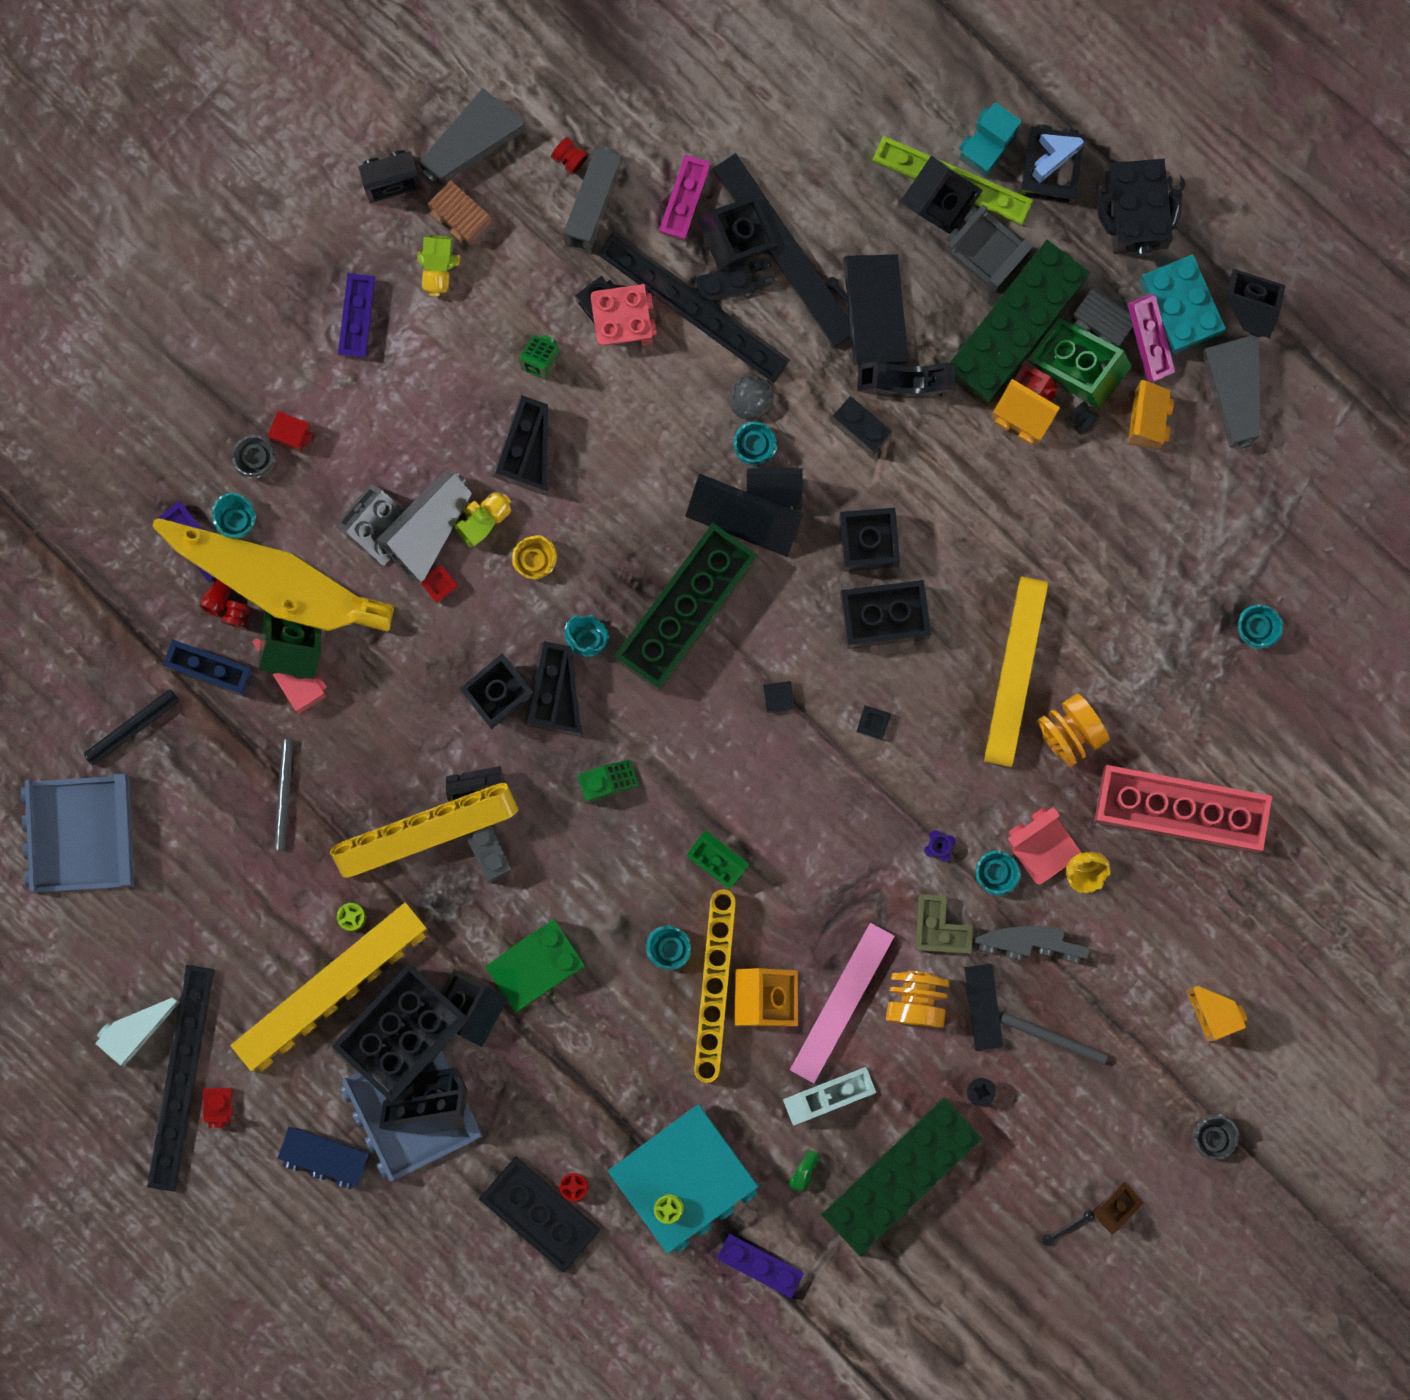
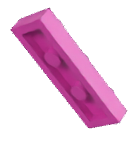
M684 155L659 233L686 241L711 162Z
M1148 294L1128 303L1147 381L1154 382L1174 373L1175 369L1156 295Z

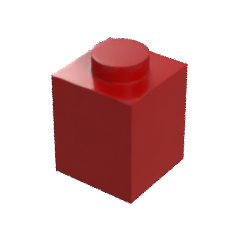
M277 411L267 437L271 442L301 453L303 447L307 448L309 446L313 432L310 431L311 427L308 422Z

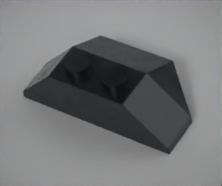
M454 1067L421 1073L393 1104L386 1098L382 1105L379 1128L421 1135L463 1128L467 1088L459 1069Z

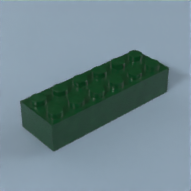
M1046 240L950 361V363L956 364L955 382L988 407L1084 285L1091 272L1049 240Z
M712 523L614 655L615 661L660 693L755 564L758 555Z
M941 1098L820 1215L861 1256L983 1138L945 1098Z

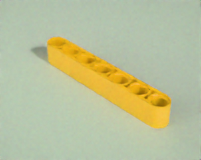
M1020 576L984 762L1012 767L1048 581Z
M499 783L340 842L331 849L330 854L341 876L349 878L511 818L518 812L519 808L506 783Z
M725 889L716 891L710 900L694 1066L696 1078L703 1083L715 1081L720 1071L735 914V897L730 891ZM721 895L727 896L731 900V906L727 910H719L715 906L717 897ZM717 923L725 924L728 928L726 937H715L712 933L713 926ZM721 951L726 957L725 963L721 966L711 964L709 957L712 952ZM719 979L723 984L722 991L718 994H711L707 990L709 980ZM713 1006L719 1009L720 1018L718 1021L708 1022L705 1019L704 1012L708 1007ZM714 1035L718 1040L717 1047L713 1050H705L701 1045L704 1036ZM706 1062L711 1063L715 1068V1074L708 1079L701 1077L699 1074L700 1065Z

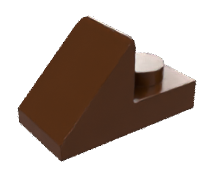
M1124 1182L1094 1208L1093 1214L1113 1235L1140 1208L1143 1202L1128 1184Z

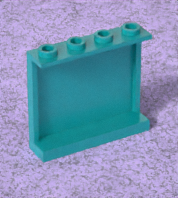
M701 1103L697 1104L608 1170L610 1176L667 1254L672 1250L676 1254L690 1244L687 1239L695 1233L698 1237L705 1234L712 1228L711 1221L718 1216L721 1220L728 1217L735 1211L732 1207L740 1200L744 1204L758 1194L755 1189L760 1186L759 1182L753 1179L706 1114V1109ZM666 1194L677 1195L684 1204L683 1215L672 1224L660 1222L654 1214L655 1203Z

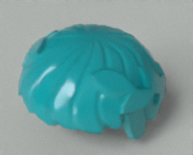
M747 422L740 426L733 438V447L737 457L748 465H761L768 462L777 450L776 436L764 423Z
M230 492L221 495L212 507L213 524L221 535L232 539H239L248 535L252 530L256 520V513L252 503L243 495Z
M1253 605L1244 609L1240 614L1238 631L1241 639L1250 647L1256 649L1268 648L1282 637L1283 621L1276 611L1269 606Z
M574 615L565 625L564 635L566 643L579 656L594 657L603 651L609 643L610 635L608 629L605 628V624L601 623L599 619L596 620L594 615H589V617Z
M997 850L985 853L979 859L976 866L977 869L975 870L978 884L985 892L991 895H1005L1013 891L1018 886L1021 876V870L1018 867L1017 861L1009 854Z
M667 925L656 928L650 933L646 941V952L649 960L656 967L664 970H675L687 963L692 953L689 937H687L684 931L674 926Z

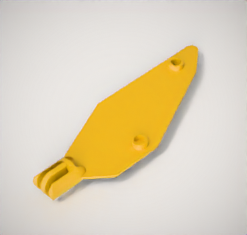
M155 519L153 521V528L177 553L276 618L326 631L352 623L385 632L390 630L394 612L393 605L354 595L291 553L239 539L228 538L217 533L164 519Z

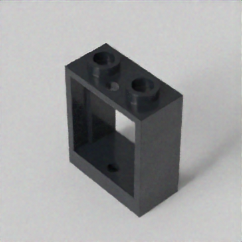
M1038 124L1036 127L1031 126L1028 135L1020 194L1032 199L1073 205L1076 199L1083 146L1074 155L1070 186L1030 180L1036 139H1040L1043 134L1078 137L1083 141L1085 140V135L1079 134V131L1067 128L1063 129V131L1052 130L1051 126Z

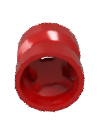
M565 137L554 149L551 159L556 163L564 164L565 170L574 175L586 162L589 153L584 149H577L574 141L569 137Z

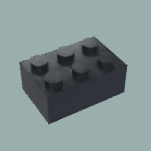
M924 580L841 590L840 600L847 649L930 639L931 629Z

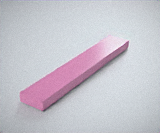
M872 923L869 924L793 1062L790 1071L813 1084L815 1083L895 937L894 935Z

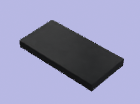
M898 254L845 256L843 264L853 365L874 361L888 364L907 363L909 359Z
M699 474L685 515V517L709 527L714 523L732 536L788 557L803 516L799 512L702 474Z
M517 1156L512 1159L479 1198L481 1202L563 1273L600 1231L595 1224Z

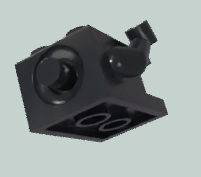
M1165 158L1110 163V171L1105 173L1107 190L1104 192L1100 191L1101 186L1099 182L1096 183L1095 189L1100 196L1098 198V219L1106 233L1112 236L1113 254L1136 252V257H1147L1152 255L1153 250L1168 249L1173 240L1172 230L1177 227L1182 212L1183 193L1181 191L1186 185L1183 176L1180 175L1181 181L1178 185H1172V176H1169L1168 179L1166 177ZM1167 183H1168L1170 189L1172 190V191L1169 192V196H1168V186H1167Z

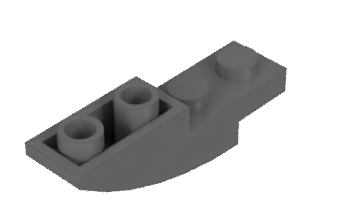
M1041 926L1003 928L978 936L974 939L973 943L979 945V951L995 954L996 950L1007 952V958L1022 961L1023 957L1028 958L1033 947L1036 948L1037 954L1052 957L1053 953L1064 955L1063 960L1079 964L1080 959H1087L1090 949L1064 942L1065 930Z

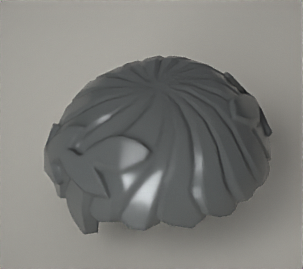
M749 375L738 379L732 385L729 395L732 411L738 417L747 420H753L764 415L769 410L774 399L771 385L761 377Z
M259 435L246 436L239 440L233 448L232 465L239 475L245 478L257 479L267 475L272 470L275 463V451L273 445L266 438Z
M1212 1114L1206 1116L1198 1123L1194 1130L1193 1140L1201 1156L1212 1160H1222L1233 1153L1239 1141V1131L1234 1121L1229 1117L1221 1114Z

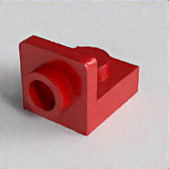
M1024 363L1014 380L1052 402L1057 394V384L1051 376Z
M232 1088L203 1089V1117H201V1122H208V1128H225V1122H233Z

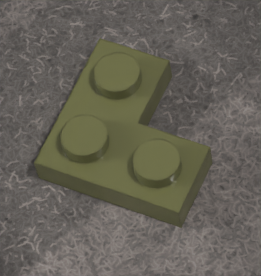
M919 894L915 950L971 954L973 926L945 924L947 896Z

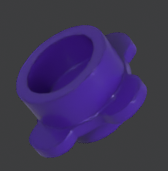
M938 830L930 832L929 844L924 848L926 856L938 857L942 862L948 861L951 858V847L956 843L955 838L952 835L940 834ZM939 843L943 845L941 849L937 847Z

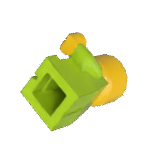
M426 234L423 237V252L418 251L417 261L424 268L422 273V289L429 292L430 296H440V293L448 291L450 274L447 270L460 264V255L452 254L453 236Z
M493 492L482 501L481 508L476 501H473L471 504L467 502L462 511L466 516V520L457 521L453 529L468 547L476 546L489 534L495 523H500L511 513L510 499L505 494L500 495Z

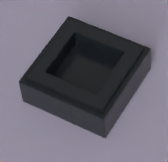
M791 681L763 685L767 713L795 709Z
M865 705L856 733L883 741L891 713Z

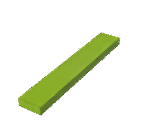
M883 136L872 159V163L915 180L930 158V155ZM941 161L983 190L973 206L980 208L984 205L987 207V212L1019 226L1023 225L1033 199Z

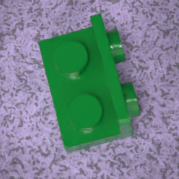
M707 830L700 835L686 855L729 890L741 878L743 872L749 866L745 860Z

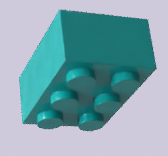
M1193 254L1142 275L1139 284L1144 296L1148 294L1156 295L1171 356L1222 336L1226 328Z

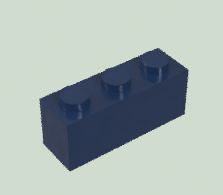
M173 639L163 662V666L167 670L244 698L254 675V671L250 667Z
M288 1126L277 1159L284 1161L283 1167L299 1171V1168L303 1167L310 1170L309 1175L325 1180L326 1176L337 1179L336 1185L352 1189L353 1185L360 1186L371 1154Z

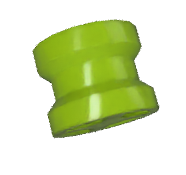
M347 903L339 908L337 921L347 931H359L366 923V913L359 905Z
M674 1194L662 1196L654 1206L656 1218L664 1224L676 1222L684 1212L682 1200Z

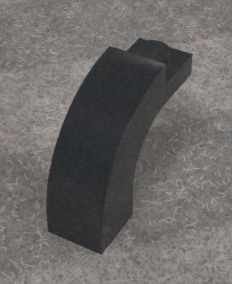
M880 361L858 364L857 391L878 396L900 398L942 397L943 393L955 391L956 364L946 362L928 366H899Z

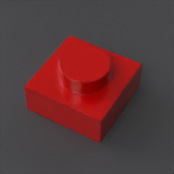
M441 564L427 574L425 579L420 582L436 604L458 588V585Z

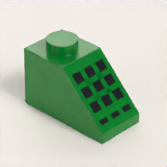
M542 334L541 338L533 335L519 357L521 370L546 381L560 353L559 346L556 345L557 341L547 335Z
M630 760L604 765L577 774L586 804L639 786Z

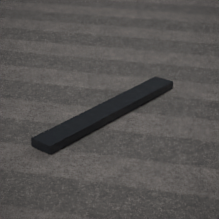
M735 153L713 167V171L734 202L754 195L757 196L778 244L776 247L768 250V252L833 348L851 338L848 317L738 155Z
M615 231L611 233L598 256L638 285L644 284L646 291L772 383L778 380L790 362L788 357Z
M186 965L149 1171L148 1188L176 1192L215 969Z

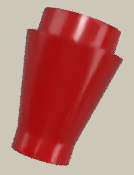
M217 579L200 597L199 607L210 615L218 617L220 612L225 611L232 589Z

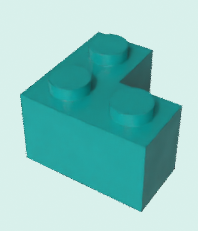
M996 102L991 108L986 106L982 110L975 125V128H977L976 133L973 137L968 135L959 147L961 150L959 160L984 178L987 177L1017 137L1022 122Z

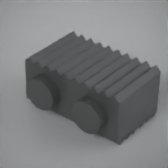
M1093 288L1072 317V320L1075 322L1074 325L1087 332L1090 331L1095 336L1118 348L1133 328L1130 313Z
M491 825L465 835L488 883L510 874L513 870Z

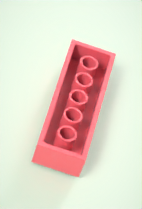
M1106 765L1103 768L1094 823L1260 853L1264 849L1272 796Z

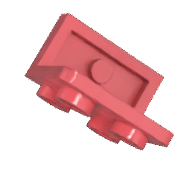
M644 284L599 290L591 293L595 331L599 345L606 346L640 340L642 346L653 345L652 336H657L655 319L650 320L648 310L653 309L651 293L645 292Z
M1045 807L1041 808L1031 816L1034 821L1027 826H1024L1023 823L1018 824L1008 832L1011 837L1005 841L1037 885H1041L1067 866L1072 857L1081 852L1058 820L1060 815L1054 807L1048 811Z

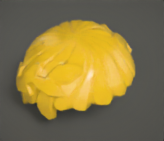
M541 535L524 538L516 545L512 552V565L515 571L528 579H541L549 575L554 569L557 560L555 546L550 540Z
M1080 852L1076 854L1066 866V876L1070 887L1078 893L1083 892L1084 894L1102 889L1104 881H1106L1107 877H1110L1109 860L1101 853Z

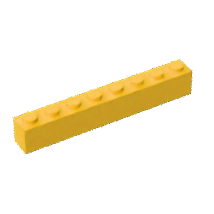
M405 902L230 1046L251 1072L259 1070L260 1073L273 1064L271 1059L278 1052H281L283 1055L295 1046L293 1041L300 1034L305 1037L317 1028L315 1024L317 1020L322 1016L326 1019L332 1016L339 1009L337 1006L339 1002L344 998L348 1001L354 998L361 991L359 988L361 984L366 980L369 983L376 980L383 973L381 971L383 966L388 962L391 965L398 962L405 955L402 952L410 944L413 948L420 944L426 938L424 933L428 929Z

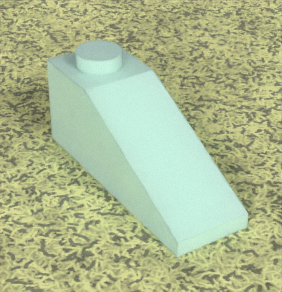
M170 998L115 1021L112 1025L107 1023L97 1034V1037L100 1039L95 1044L120 1066H125L178 1006L179 1001L176 998Z
M864 1067L785 1098L783 1101L794 1126L875 1094L876 1090L867 1068Z

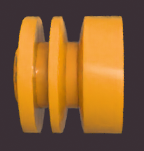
M1078 693L1061 704L1065 714L1064 717L1053 709L1049 712L1052 722L1046 716H1042L1037 720L1046 743L1053 753L1068 767H1072L1077 763L1074 754L1081 760L1086 757L1082 744L1085 743L1090 749L1095 751L1110 741L1101 720L1088 702Z
M918 971L891 973V980L901 982L903 986L890 987L889 992L901 995V1001L888 1002L885 1021L944 1028L946 1010L934 1006V1000L947 999L948 994L936 992V987L948 988L950 980L942 979L932 973Z

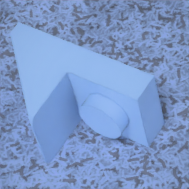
M1041 135L1039 142L1048 151L1050 156L1046 153L1035 162L1034 178L1041 183L1081 150L1084 141L1078 137Z

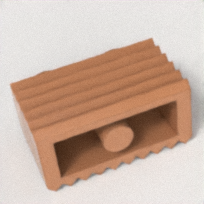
M451 180L428 203L431 210L429 213L431 218L439 225L444 222L451 228L449 231L450 235L459 243L464 240L470 245L492 222L490 215Z

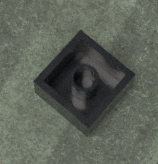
M895 507L840 512L839 526L844 572L899 567L900 554Z

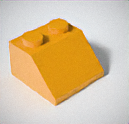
M1012 379L993 411L991 418L995 420L994 424L1005 431L1011 429L1018 433L1017 437L1024 443L1039 445L1060 407Z
M1140 381L1134 393L1128 445L1161 449L1164 442L1169 441L1171 426L1166 425L1167 415H1172L1174 399H1170L1171 390L1148 381Z
M735 969V1026H798V970Z
M1200 986L1186 990L1207 1042L1215 1041L1246 1028L1244 1023L1247 1021L1246 1013L1241 1005L1237 1006L1235 1001Z

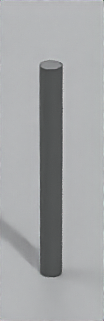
M282 739L274 850L285 851L293 750L292 739Z
M1005 1012L1001 1017L1000 1023L1102 1065L1107 1060L1108 1054Z

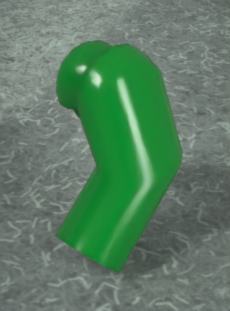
M809 1150L794 1175L790 1178L789 1185L791 1189L801 1192L809 1187L813 1169L820 1159V1156L815 1151Z

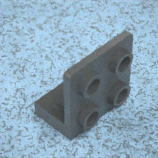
M371 484L339 520L336 526L343 533L353 538L380 564L386 565L391 557L379 545L376 539L404 510L383 490Z

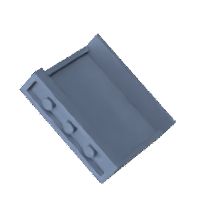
M127 774L46 781L25 780V787H21L22 804H26V815H22V828L24 832L27 831V843L23 844L24 859H28L29 870H25L24 880L25 886L29 887L30 892L47 893L135 887L130 779Z
M441 1051L421 1073L450 1068L443 1052ZM359 1072L342 1079L344 1086L340 1087V1090L347 1103L352 1101L356 1109L352 1115L359 1128L364 1126L368 1137L364 1138L371 1153H377L381 1161L377 1163L379 1172L383 1179L388 1177L390 1182L483 1137L467 1102L464 1124L461 1129L424 1135L382 1130L379 1126L382 1105L386 1097Z

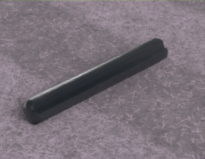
M171 689L164 692L85 751V759L92 766L96 765L179 703L177 695Z

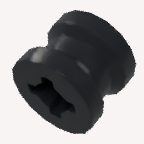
M1083 401L1068 415L1065 421L1068 424H1073L1077 428V433L1081 436L1097 421L1100 415L1097 412H1092L1088 408V403Z
M978 1078L969 1083L966 1094L972 1104L985 1106L994 1100L996 1089L990 1080Z

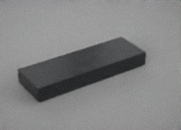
M992 964L964 967L975 1051L1002 1048L1003 1039Z

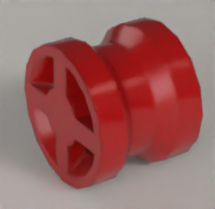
M227 600L226 615L222 616L221 622L235 628L247 630L249 626L247 622L248 616L253 613L254 608Z
M578 1173L567 1174L560 1182V1193L569 1201H578L588 1191L587 1180Z

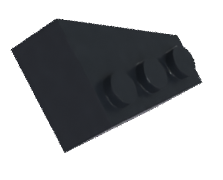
M523 395L518 399L492 474L493 478L541 495L547 492L548 404Z
M543 641L539 645L531 686L535 694L529 698L524 726L580 736L582 734V727L580 725L571 646Z

